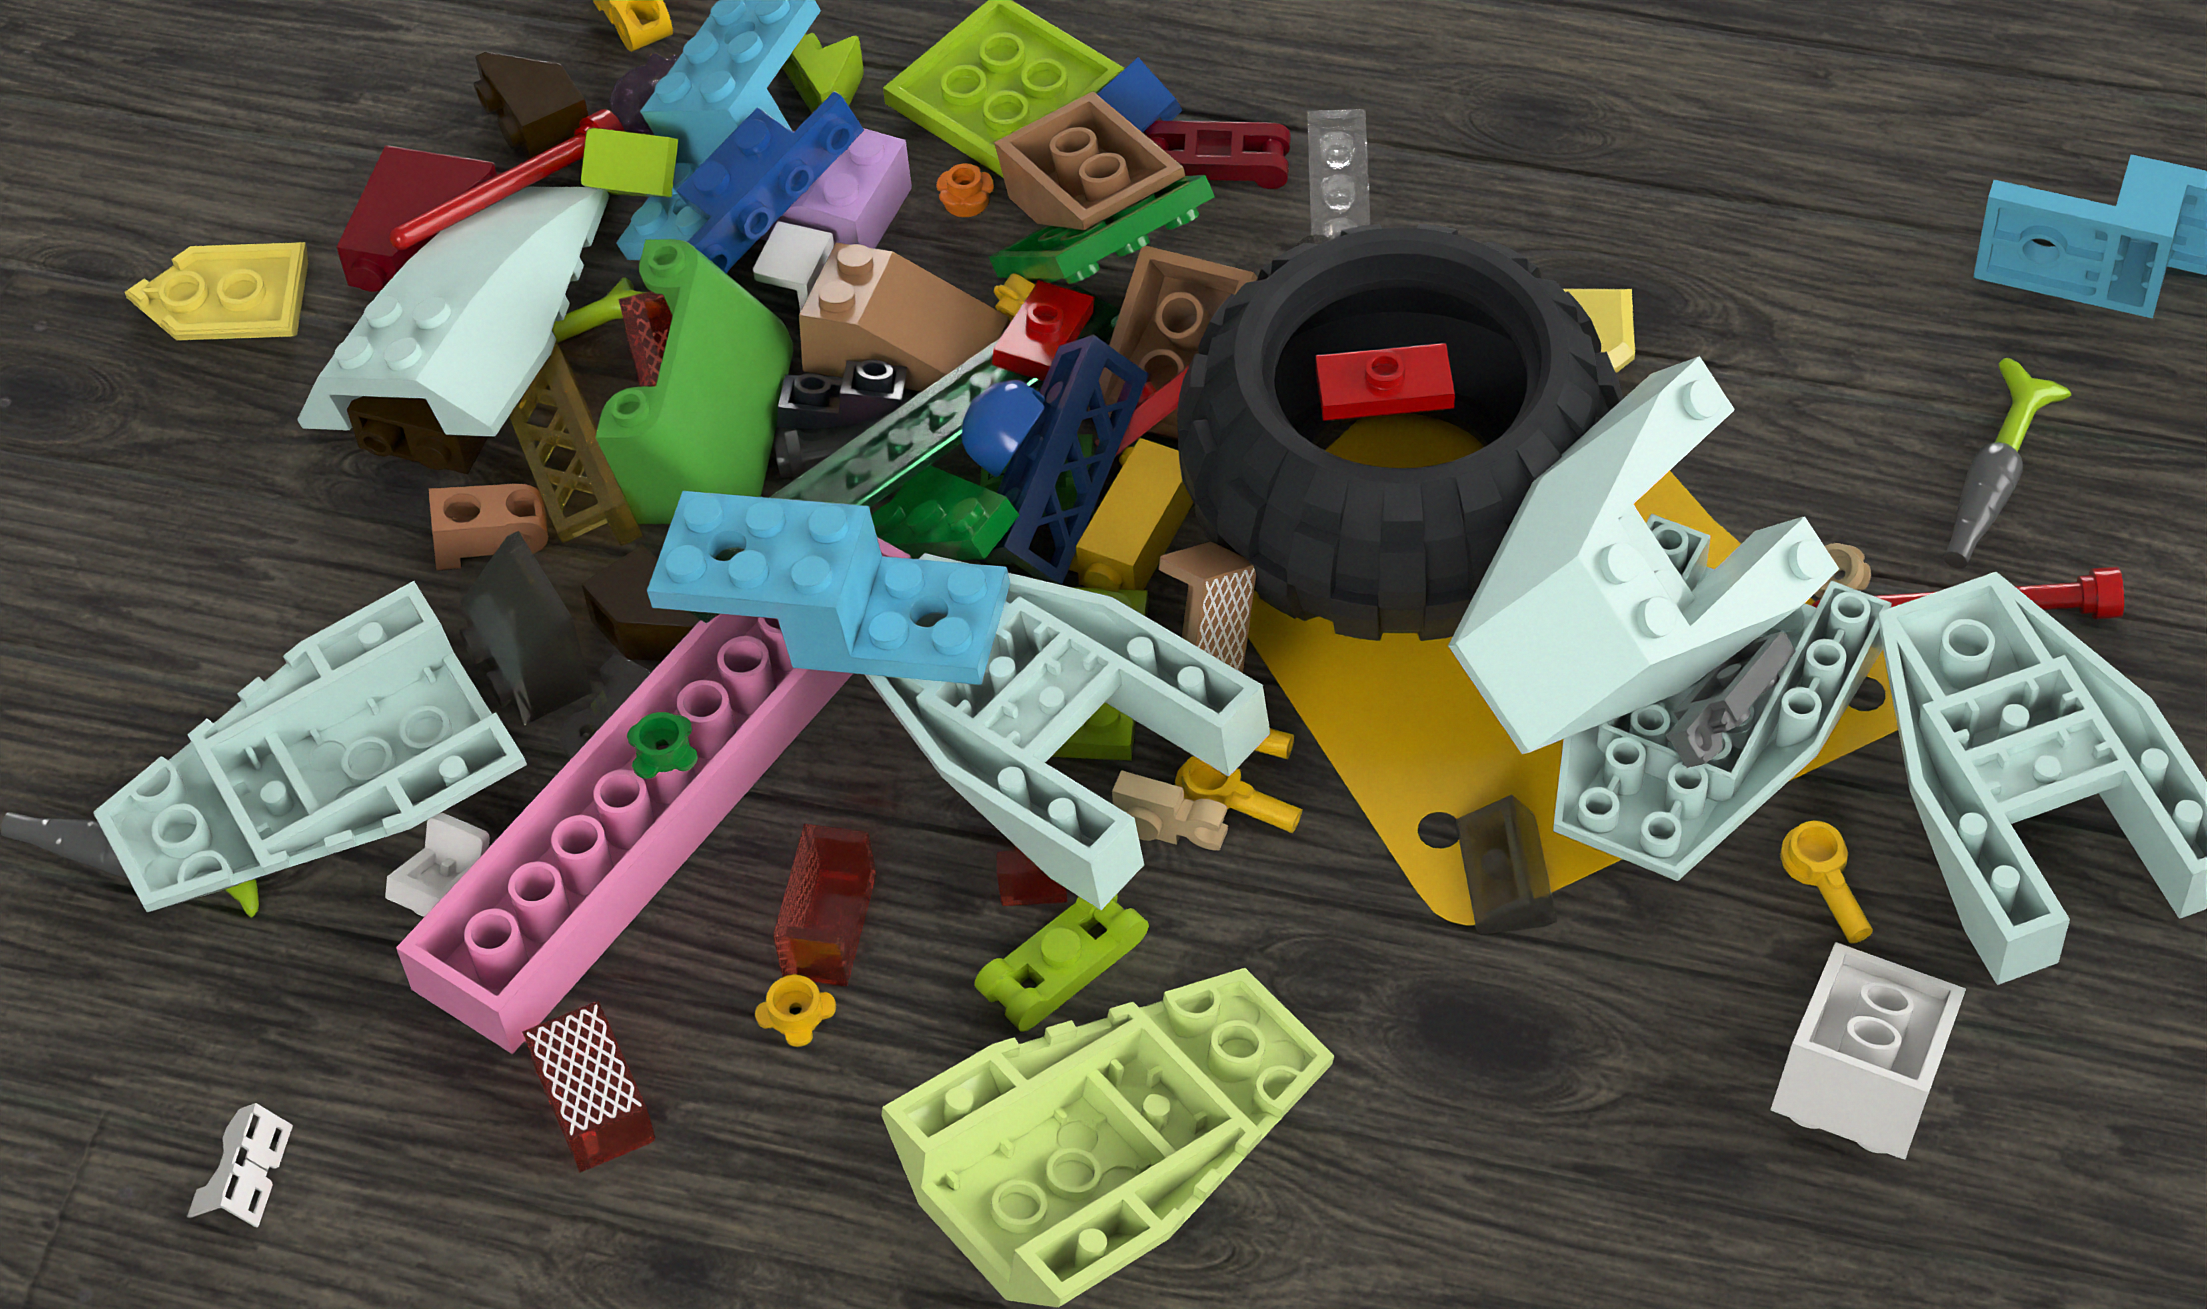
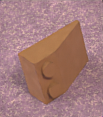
M1094 91L994 142L1009 198L1037 224L1085 230L1185 177L1182 165Z
M836 242L799 314L803 371L843 378L847 360L857 362L881 360L889 365L907 367L905 389L973 400L979 395L991 369L993 348L1009 326V317L895 252L868 248L859 244L849 245Z
M1144 246L1140 250L1109 346L1149 374L1146 383L1150 381L1155 389L1158 390L1187 367L1195 354H1199L1198 345L1210 320L1231 293L1235 295L1245 283L1256 281L1258 277L1254 272ZM1104 367L1099 383L1107 406L1117 402L1125 381ZM1178 407L1146 433L1178 441Z

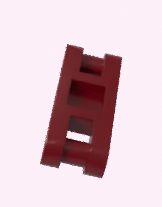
M1157 120L1143 132L1183 166L1185 176L1206 175L1207 180L1255 181L1258 186L1265 189H1278L1287 183L1289 164L1285 156L1290 150L1291 134L1290 130L1284 125L1262 122Z

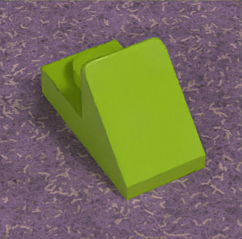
M814 33L804 34L783 64V70L812 113L834 91L844 98L848 106L850 105L864 74L860 41L857 36H851L822 48Z
M598 128L588 129L585 140L581 184L585 187L606 190L609 195L671 198L678 139Z

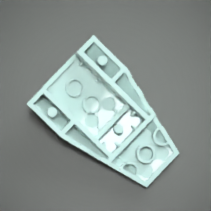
M526 187L440 231L404 264L375 299L365 308L364 314L346 339L336 348L335 354L318 376L297 419L301 427L304 429L350 430L352 425L346 409L352 400L362 396L425 398L446 435L495 437L552 353L556 342L552 332L555 321L564 320L570 304L565 293L569 282L579 280L584 266L579 256L582 248L592 245L609 199L608 192L590 187Z
M415 581L299 642L283 656L286 664L265 681L260 677L254 679L237 693L241 701L214 723L208 719L203 721L187 734L191 742L169 760L162 756L159 757L93 812L147 912L216 893L282 869L409 830L527 765L523 755L497 713H491L456 657L441 623Z

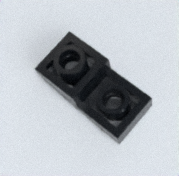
M847 360L843 381L827 379L819 374H803L801 376L785 374L778 404L777 427L797 429L841 427L867 422L901 410L907 367L889 365L881 360H865L862 362Z

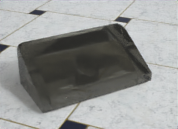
M1511 794L1456 819V828L1476 930L1480 934L1540 928L1556 923L1557 917L1538 826L1533 812Z

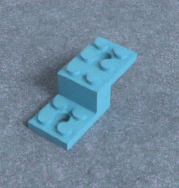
M719 0L712 7L711 14L696 35L685 44L683 53L668 74L656 84L655 92L640 112L655 136L678 139L672 197H648L643 206L634 213L631 223L616 243L627 260L641 259L645 239H677L687 242L708 221L685 204L676 190L757 107L791 130L767 87L821 12L815 0Z
M2130 155L2116 206L1993 180L1988 196L1973 278L2153 319L2167 267L2207 275V171ZM2032 239H2044L2050 241L2055 246H2041Z
M682 491L647 593L652 608L778 619L793 668L981 685L1010 587V579L1007 567L882 556L869 506ZM737 547L744 549V551L737 553L728 561L715 559L723 550ZM930 613L946 615V618L941 619L932 627L916 625L920 618Z

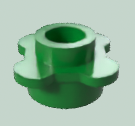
M656 712L645 716L637 724L633 725L627 733L628 743L635 747L637 757L632 763L634 773L641 778L650 779L655 777L658 772H669L674 769L688 771L693 768L697 763L698 755L697 751L689 744L688 736L692 732L690 720L681 715ZM668 745L666 749H657L660 746Z

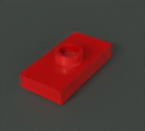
M1038 280L993 348L992 365L1044 381L1058 347L1076 341L1093 314L1095 297Z
M1446 343L1316 355V375L1323 421L1454 408L1455 392Z
M1190 364L1158 390L1155 389L1150 381L1144 385L1116 455L1178 407L1183 378ZM1098 437L1094 440L1097 446L1100 443Z

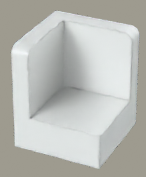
M777 221L753 268L755 280L797 290L801 312L834 247L833 234Z

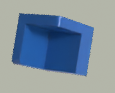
M1139 57L1097 94L1142 133L1158 118L1162 121H1172L1183 111L1176 98Z

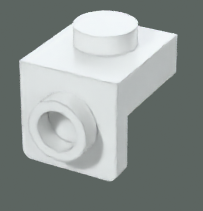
M442 812L427 820L425 848L387 876L385 898L425 917L489 848V834L485 830Z

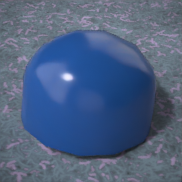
M1020 380L995 383L977 395L963 418L961 436L967 454L992 476H1000L1044 410V396Z

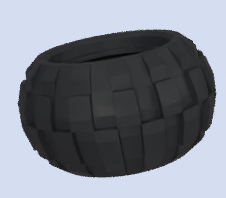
M1380 224L1359 226L1341 230L1340 235L1321 244L1303 243L1288 250L1272 260L1270 264L1261 268L1256 281L1245 283L1235 295L1231 293L1210 320L1198 345L1199 354L1194 355L1183 378L1177 411L1179 464L1182 481L1195 504L1196 517L1209 542L1216 543L1245 557L1250 564H1253L1256 572L1255 589L1259 598L1294 619L1297 617L1307 621L1320 616L1333 622L1335 634L1353 638L1380 641L1383 633H1417L1420 641L1442 639L1454 635L1533 480H1536V478L1557 462L1569 447L1623 400L1617 374L1607 351L1601 352L1602 343L1591 318L1569 291L1565 292L1554 280L1542 279L1538 267L1530 263L1526 257L1495 241L1479 243L1459 235L1458 229L1428 224H1419L1417 228H1382ZM1446 343L1455 392L1454 408L1409 412L1406 414L1429 416L1456 425L1473 435L1484 448L1468 456L1438 465L1418 468H1388L1346 460L1315 446L1323 436L1333 429L1351 421L1364 418L1355 417L1323 421L1316 375V355Z

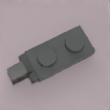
M1781 631L1755 639L1724 663L1707 673L1675 710L1674 715L1678 722L1666 737L1668 741L1672 742L1681 757L1682 765L1689 768L1706 764L1722 751V732L1729 731L1742 724L1750 716L1749 707L1758 696L1772 688L1779 681L1778 672L1796 652L1785 632Z

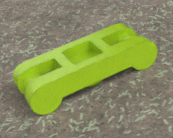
M1117 894L1102 910L1078 896L1072 906L1004 959H994L984 966L977 975L974 986L989 1002L999 1001L1006 1008V1018L1019 1031H1028L1140 943L1148 931V921L1135 909L1129 908L1125 910L1117 903ZM1099 922L1107 931L1095 940L1087 931ZM1030 977L1038 985L1035 988L1029 987L1024 989L1020 984Z

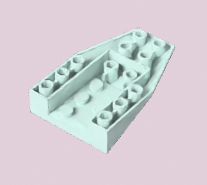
M1650 515L1646 522L1647 526L1692 592L1714 571V569L1707 567L1711 536L1657 515ZM1830 581L1817 608L1804 603L1793 613L1759 636L1763 637L1781 631L1785 632L1796 652L1778 672L1779 681L1772 688L1760 694L1749 707L1750 716L1739 726L1722 732V751L1706 764L1686 768V766L1682 765L1683 761L1674 745L1666 737L1678 722L1674 715L1675 710L1703 678L1683 692L1565 738L1563 740L1553 831L1673 880H1680L1819 754L1883 650L1878 614L1880 611L1891 608L1892 603Z

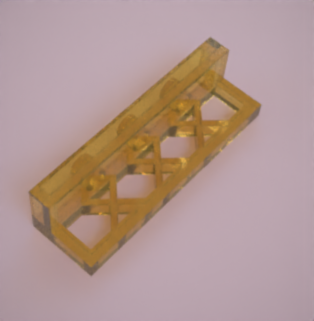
M556 338L551 355L509 417L562 543L609 523L620 546H623L643 537V534L595 438L597 426L570 363ZM548 384L550 386L551 391L546 390ZM537 403L558 407L548 428L527 424ZM566 427L569 431V434L563 432ZM534 440L540 442L537 447ZM555 446L577 451L566 472L544 467ZM584 470L587 474V477L581 476ZM552 484L558 485L555 491ZM574 489L595 494L598 504L570 517H565L563 508Z

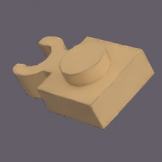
M1125 771L1120 772L1112 790L1113 805L1135 818L1139 839L1147 841L1158 839L1177 845L1180 836H1184L1202 848L1220 850L1228 831V825L1222 823L1227 813L1226 805L1210 799L1188 800L1184 798L1183 787Z

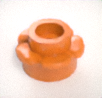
M964 163L955 165L949 171L942 173L937 180L936 188L940 191V201L949 213L958 217H972L983 212L988 206L989 193L993 191L994 183L989 173L980 172V168L976 165Z

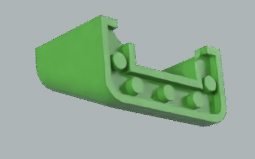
M645 239L639 263L640 276L649 290L656 294L664 295L673 315L656 387H632L614 394L606 402L602 410L595 438L637 523L671 524L682 491L761 497L777 427L780 395L785 374L788 375L792 360L793 342L781 319L694 246L686 241L677 239Z

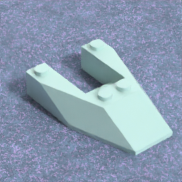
M1700 356L1650 374L1569 447L1557 462L1536 478V480H1533L1448 645L1521 754L1532 752L1685 691L1707 673L1724 663L1801 607L1839 570L1804 516L1754 531L1691 592L1633 505L1735 410Z
M926 553L919 558L920 560L965 563ZM1008 573L1010 587L981 685L864 675L942 778L1051 879L1102 910L1144 866L1135 818L1045 762L1105 702L1225 775L1230 776L1270 734L1263 685L1113 597ZM930 613L920 618L916 625L932 627L941 619L946 618V615Z
M1997 572L1879 612V630L1909 789L1963 928L1997 985L2057 964L2070 921L2011 825L2021 820L2099 793L2178 918L2180 919L2207 909V781L2150 696Z

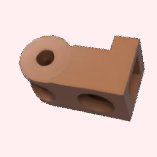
M501 484L429 489L436 570L461 568L460 558L497 555L500 552L511 556H527L542 550L547 544L548 528L545 501L542 492L536 487L527 484Z

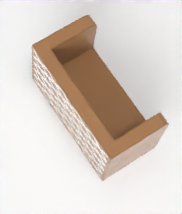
M1207 542L1160 556V571L1189 584L1182 638L1243 673L1256 580L1253 564H1250L1245 557L1213 542Z

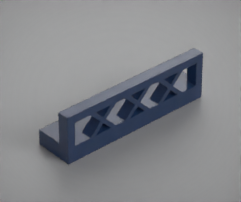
M1095 335L1058 347L1039 392L1045 398L1043 402L1044 410L1012 456L997 491L998 494L1007 497L1020 516L985 559L976 560L982 565L1002 566L1014 563L1038 580L1059 585L1063 584L1075 555L1076 545L1085 531L1149 376L1146 371ZM1104 367L1125 381L1117 402L1107 406L1099 383ZM1092 417L1100 443L1094 456L1084 458L1077 431L1082 420ZM1071 470L1078 496L1073 508L1062 511L1055 484L1061 472ZM1047 523L1049 524L1056 548L1050 563L1028 549L1037 527Z

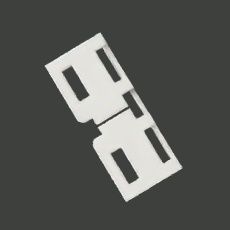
M257 1103L239 1109L225 1130L223 1136L224 1153L220 1165L208 1184L196 1190L187 1217L191 1218L223 1208L257 1228L273 1185L272 1181L266 1177L269 1167L273 1169L279 1167L293 1125ZM254 1114L259 1118L252 1139H249L246 1135ZM277 1128L281 1130L275 1151H273L269 1147ZM241 1147L247 1150L242 1166L235 1163ZM234 1174L238 1179L231 1199H228L225 1195ZM256 1189L260 1192V1195L252 1213L248 1209Z

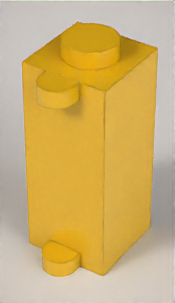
M1139 438L1134 447L1124 449L1119 458V462L1123 467L1076 545V552L1069 570L1077 572L1079 584L1088 588H1102L1111 592H1118L1119 589L1144 590L1160 562V556L1165 554L1194 503L1182 481L1179 451Z

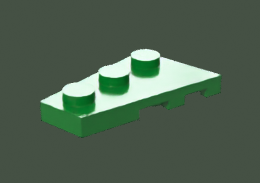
M922 462L893 499L871 515L877 537L909 554L911 559H919L926 553L952 560L985 559L1020 516L1006 496Z

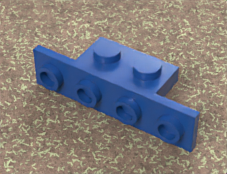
M834 91L794 133L757 107L676 190L685 204L708 220L687 242L727 273L864 131L844 98Z

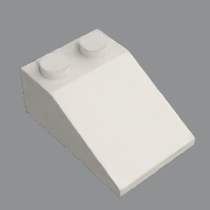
M1835 942L1792 1043L1771 1111L1790 1117L1795 1123L1811 1129L1820 1128L1855 1141L1868 1151L1888 1153L1905 1160L1966 988Z

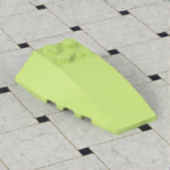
M1242 968L1164 992L1163 1001L1139 1008L1134 1002L1110 1008L1107 1018L1076 1027L1073 1021L1070 1020L1047 1027L1044 1037L1018 1044L1014 1037L994 1043L883 1106L881 1116L918 1204L1005 1300L1059 1308L1167 1241L1332 1065L1334 1055L1246 968Z

